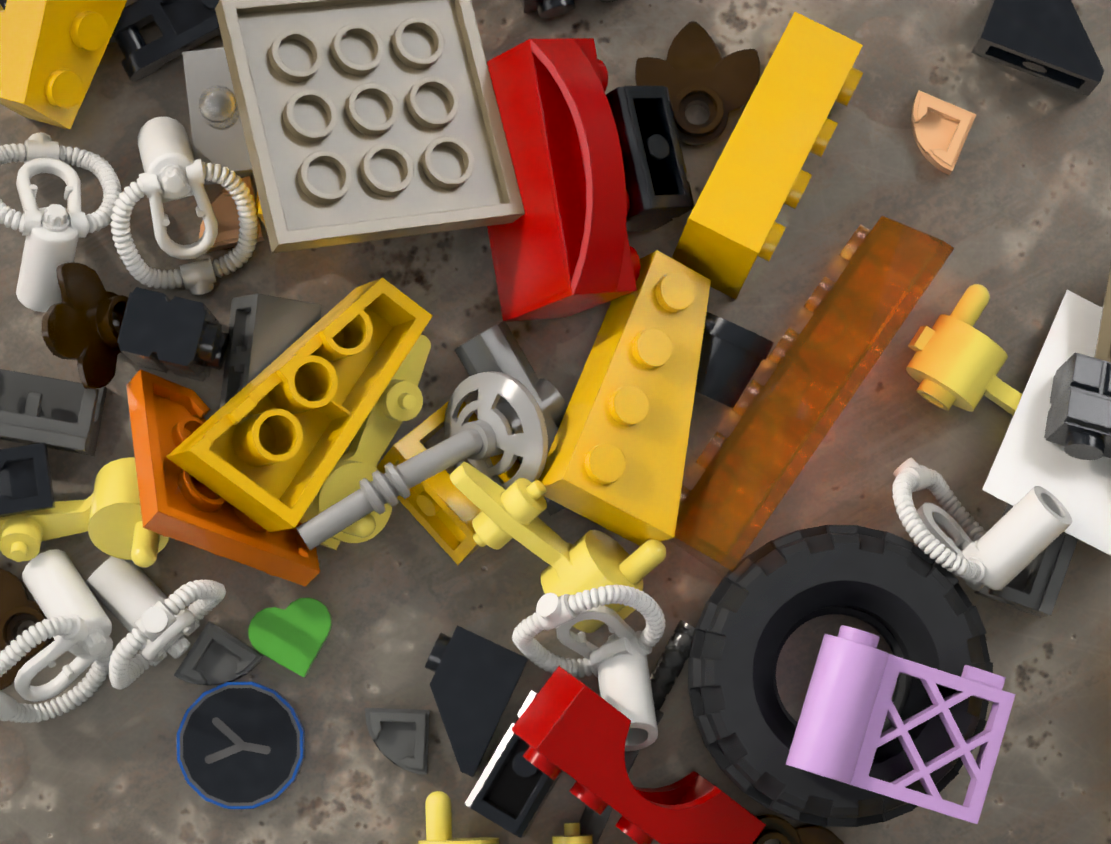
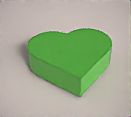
M299 598L291 602L285 610L277 607L265 608L257 612L251 619L248 628L249 640L259 653L306 678L330 635L333 626L332 615L328 607L321 601L313 598Z

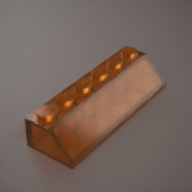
M885 216L880 217L872 230H869L862 224L859 225L839 254V256L849 262L836 282L824 276L803 306L813 313L800 334L789 327L769 355L768 359L778 365L764 386L753 379L733 407L732 411L742 417L728 438L717 431L695 462L706 470L692 490L682 484L675 537L668 540L723 578L734 570L948 259L954 247L943 240Z

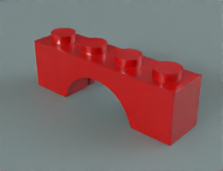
M558 666L511 728V731L530 745L523 754L526 760L553 780L557 778L562 770L576 780L569 792L599 815L604 812L608 805L619 812L622 816L615 826L638 844H651L653 840L660 844H753L766 826L744 807L695 771L675 783L659 788L633 786L625 765V743L631 720L560 666Z

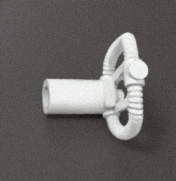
M156 117L147 121L141 127L138 134V148L144 173L139 174L137 182H131L130 186L125 187V192H121L119 198L115 201L116 206L113 207L114 213L111 215L113 221L110 224L112 227L111 233L113 234L112 240L115 242L114 246L117 248V253L120 255V259L123 260L122 262L126 269L141 284H146L148 287L153 286L155 289H159L161 286L164 290L168 287L169 289H174L175 285L177 288H181L183 284L185 289H189V292L193 295L205 294L214 288L216 275L219 278L223 276V273L229 275L230 271L235 272L237 268H241L243 263H247L248 259L252 257L258 236L257 209L255 208L253 195L250 194V189L246 187V183L241 181V177L236 175L235 171L229 170L228 167H221L220 164L213 165L211 162L205 164V162H201V159L194 160L188 135L183 125L170 117ZM204 180L216 182L225 187L229 194L232 195V199L235 200L234 203L237 205L236 209L239 215L238 220L240 221L239 239L235 248H232V251L225 254L224 258L214 259L213 263L210 258L180 265V271L178 269H174V271L170 269L167 272L165 269L163 271L156 268L152 269V267H149L144 262L141 255L138 254L136 245L133 243L134 240L131 238L132 234L129 227L130 215L134 209L133 206L136 205L140 198H144V194L149 198L154 235L158 245L169 256L186 260L195 259L206 254L214 245L218 236V222L204 187ZM194 195L198 205L195 208L198 217L203 218L205 230L197 242L190 245H181L171 240L167 233L166 226L170 224L168 215L164 214L163 203Z
M40 132L32 134L28 140H25L24 145L22 143L18 145L14 143L0 145V165L16 163L18 161L24 162V165L18 171L16 181L24 213L16 212L15 209L6 206L2 199H0V224H4L6 228L11 226L13 230L19 228L22 236H26L16 289L18 300L25 307L33 311L46 312L52 305L62 302L57 279V267L64 263L74 262L78 238H85L88 233H93L95 230L100 231L113 221L111 219V215L114 213L112 209L116 206L115 201L119 198L122 190L114 168L104 157H100L99 154H94L90 151L87 152L85 149L80 150L78 147L73 149L71 146L66 148L64 145L59 146L58 141H52L50 135ZM70 163L72 166L76 165L93 172L102 186L103 202L99 209L92 214L85 215L84 212H81V180L77 172L69 165ZM40 173L54 174L63 179L67 185L64 192V199L67 200V209L59 204L38 208L35 199L38 187L31 184L30 179Z
M911 457L903 462L893 473L896 477L892 485L894 505L899 519L902 521V525L905 527L910 538L914 539V543L921 550H924L925 554H930V559H935V562L940 564L941 567L963 578L966 584L975 591H980L984 586L996 591L1002 590L1072 524V518L1064 505L1047 489L1035 485L990 530L984 531V528L979 526V523L973 517H969V512H965V507H960L961 502L957 501V497L953 495L954 493L950 490L945 479L936 470L919 465ZM926 488L929 489L943 509L933 503L925 502L916 510L912 493L925 490ZM938 525H940L951 538L947 537V535L938 527Z
M59 549L40 553L25 566L22 573L23 581L47 619H44L42 623L37 622L35 627L30 626L28 628L29 631L24 630L22 635H17L16 640H12L10 645L5 647V650L0 651V677H2V674L7 673V670H10L12 666L16 665L17 661L21 660V657L26 656V652H30L31 648H35L36 644H41L42 641L52 637L55 641L28 660L15 677V689L24 700L38 702L55 697L64 691L90 665L92 668L86 673V677L82 678V682H78V686H74L73 690L67 692L68 694L64 693L62 697L59 696L56 700L52 699L50 703L46 701L44 705L43 703L38 705L18 703L13 697L0 690V721L39 723L42 719L47 721L49 717L55 719L56 715L62 716L63 712L69 713L70 709L75 710L76 706H81L82 702H87V697H92L93 692L98 691V687L102 686L103 681L106 680V676L109 674V662L111 661L110 657L113 651V641L109 637L112 632V622L65 551ZM66 651L77 656L69 665L63 666L62 671L50 682L41 686L30 685L35 675L46 666H49V668L56 666L55 660Z
M111 556L87 579L86 584L94 595L130 632L118 643L110 657L109 679L112 687L118 690L127 688L136 678L140 677V674L149 669V665L156 667L167 656V652L174 659L183 655L191 645L184 636L192 634L200 626L199 620H202L204 615H208L209 611H212L224 599L227 593L225 586L217 581L206 579L189 581L175 590L168 598L132 560Z
M617 584L606 585L605 587L599 586L598 589L584 590L583 593L577 592L575 595L564 594L559 597L554 593L543 595L537 603L536 612L523 619L514 628L512 641L531 662H534L539 668H543L551 674L555 672L558 666L575 678L577 675L580 678H583L585 675L590 677L593 673L598 678L600 697L631 720L625 743V751L640 750L656 741L658 738V727L647 655L652 652V647L659 642L666 627L665 615L659 604L647 593H644V591ZM605 604H624L625 606L628 605L633 607V609H637L646 620L645 629L635 632L613 609L605 606ZM594 619L604 622L608 626L609 632L614 634L608 637L605 644L597 647L586 640L585 632L575 634L570 631L571 627L580 621ZM556 628V635L559 641L585 658H583V661L580 658L576 661L574 658L571 660L570 658L565 659L555 655L543 647L534 638L535 635L542 632V630L550 631Z

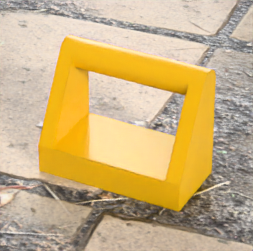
M448 402L395 443L376 468L384 474V465L389 462L397 466L427 450L423 444L444 426ZM465 402L462 403L457 418L462 409L467 405ZM473 413L468 422L478 420V416ZM503 454L490 457L493 466L501 460ZM516 459L514 465L507 472L498 475L504 483L513 478L521 466L519 461ZM446 470L410 488L411 496L404 499L400 495L397 496V499L457 565L480 547L473 539V535L476 532L473 528L472 520L481 510L453 485L450 474Z

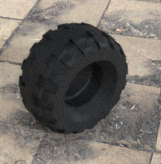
M823 525L797 530L769 541L742 559L721 580L706 602L694 630L688 659V690L693 717L706 748L719 768L742 792L765 808L804 823L823 827H859L885 822L913 811L918 806L785 765L798 722L788 713L779 696L776 683L777 661L783 645L798 627L819 616L838 614L860 619L872 626L886 640L894 656L960 677L964 665L993 673V662H990L985 637L986 629L977 607L973 606L959 585V580L947 569L937 564L935 559H930L929 555L915 546L913 542L887 531L858 525ZM899 673L892 702L902 721L930 707L933 703L920 679ZM937 685L943 699L957 692ZM970 696L949 708L965 741L984 730L987 723L985 719L989 701ZM887 715L881 733L892 728ZM939 715L908 731L924 763L955 747ZM898 737L876 749L869 773L870 777L890 783L914 770ZM960 757L930 773L939 793L959 774V770L963 766ZM920 780L905 787L926 794Z

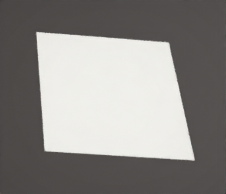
M1066 290L982 490L1015 506L1035 485L1047 489L1064 505L1072 518V524L1064 532L1111 556V458L1103 456L1097 460L1077 459L1065 453L1064 445L1046 441V438H1044L1048 411L1051 408L1050 397L1053 377L1056 370L1075 352L1094 357L1103 309L1081 296Z

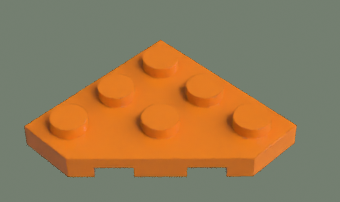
M140 369L127 383L126 387L143 528L206 550L214 555L250 566L271 576H277L306 587L320 573L316 547L309 550L296 529L302 523L299 521L295 528L269 532L169 460L166 456L206 422L204 416L211 409L194 390Z

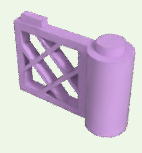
M844 625L840 626L837 637L824 634L785 765L978 824L1016 695L1002 690L1006 677L969 665H964L960 677L906 660L877 649L879 636ZM899 673L920 679L933 703L930 707L902 721L891 700ZM937 685L957 692L943 699ZM970 696L993 702L985 730L965 741L949 708ZM887 715L892 728L881 733ZM939 715L955 747L924 763L908 731ZM898 737L914 770L890 783L870 777L869 773L876 749ZM980 746L977 759L975 761L970 751ZM958 757L961 758L971 778L963 806L943 800L930 776V773ZM920 780L926 794L905 787Z

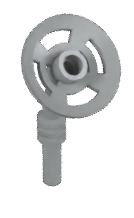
M487 371L466 378L457 386L448 402L444 420V441L397 466L391 462L384 465V474L376 470L372 473L373 481L370 482L363 478L359 481L360 489L296 528L309 550H312L371 512L375 511L379 515L384 513V504L388 503L392 507L398 504L397 496L400 495L404 499L411 496L410 488L451 466H454L456 469L466 458L477 470L505 490L518 478H525L531 482L538 480L547 459L548 434L545 419L534 396L520 381L502 372ZM478 390V400L467 404L457 418L462 403L470 394ZM501 396L516 411L522 424L523 433L513 434L507 418L496 409ZM478 411V420L468 422L472 414ZM503 454L501 460L493 466L490 457ZM517 456L523 457L521 466L514 477L501 484L497 475L507 472L514 465Z

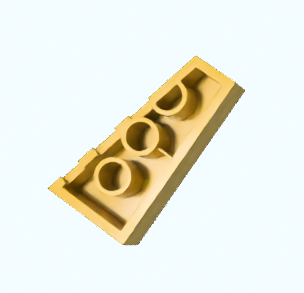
M7 0L5 10L0 11V104L25 118L70 130L127 0Z
M794 12L686 222L672 259L710 279V287L734 299L737 298L757 256L768 262L770 261L786 229L785 226L775 221L784 204L796 209L812 177V174L802 170V167L810 152L822 157L838 125L837 122L827 117L835 101L847 107L864 73L853 67L863 46L862 44Z
M658 250L640 259L641 269L636 281L637 291L611 301L547 455L543 472L538 479L546 487L547 492L543 495L546 498L639 546L651 539L662 542L675 537L711 284L710 279Z
M383 277L356 287L166 457L267 531L274 532L295 528L433 315Z

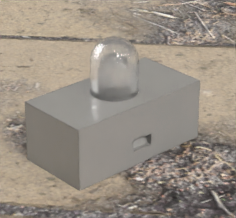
M224 47L182 52L194 159H201V162H205V164L210 162L213 165L220 164L221 167H228L229 170L235 171L236 175L241 178L250 176L251 179H254ZM204 180V185L217 184L216 182Z

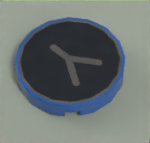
M226 682L203 692L186 710L177 732V761L186 782L205 801L226 809H254L277 799L296 780L305 758V730L295 709L278 691L256 682Z

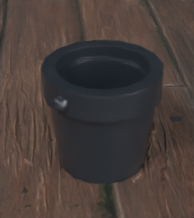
M706 312L695 391L734 408L762 360L767 359L774 342L726 319Z

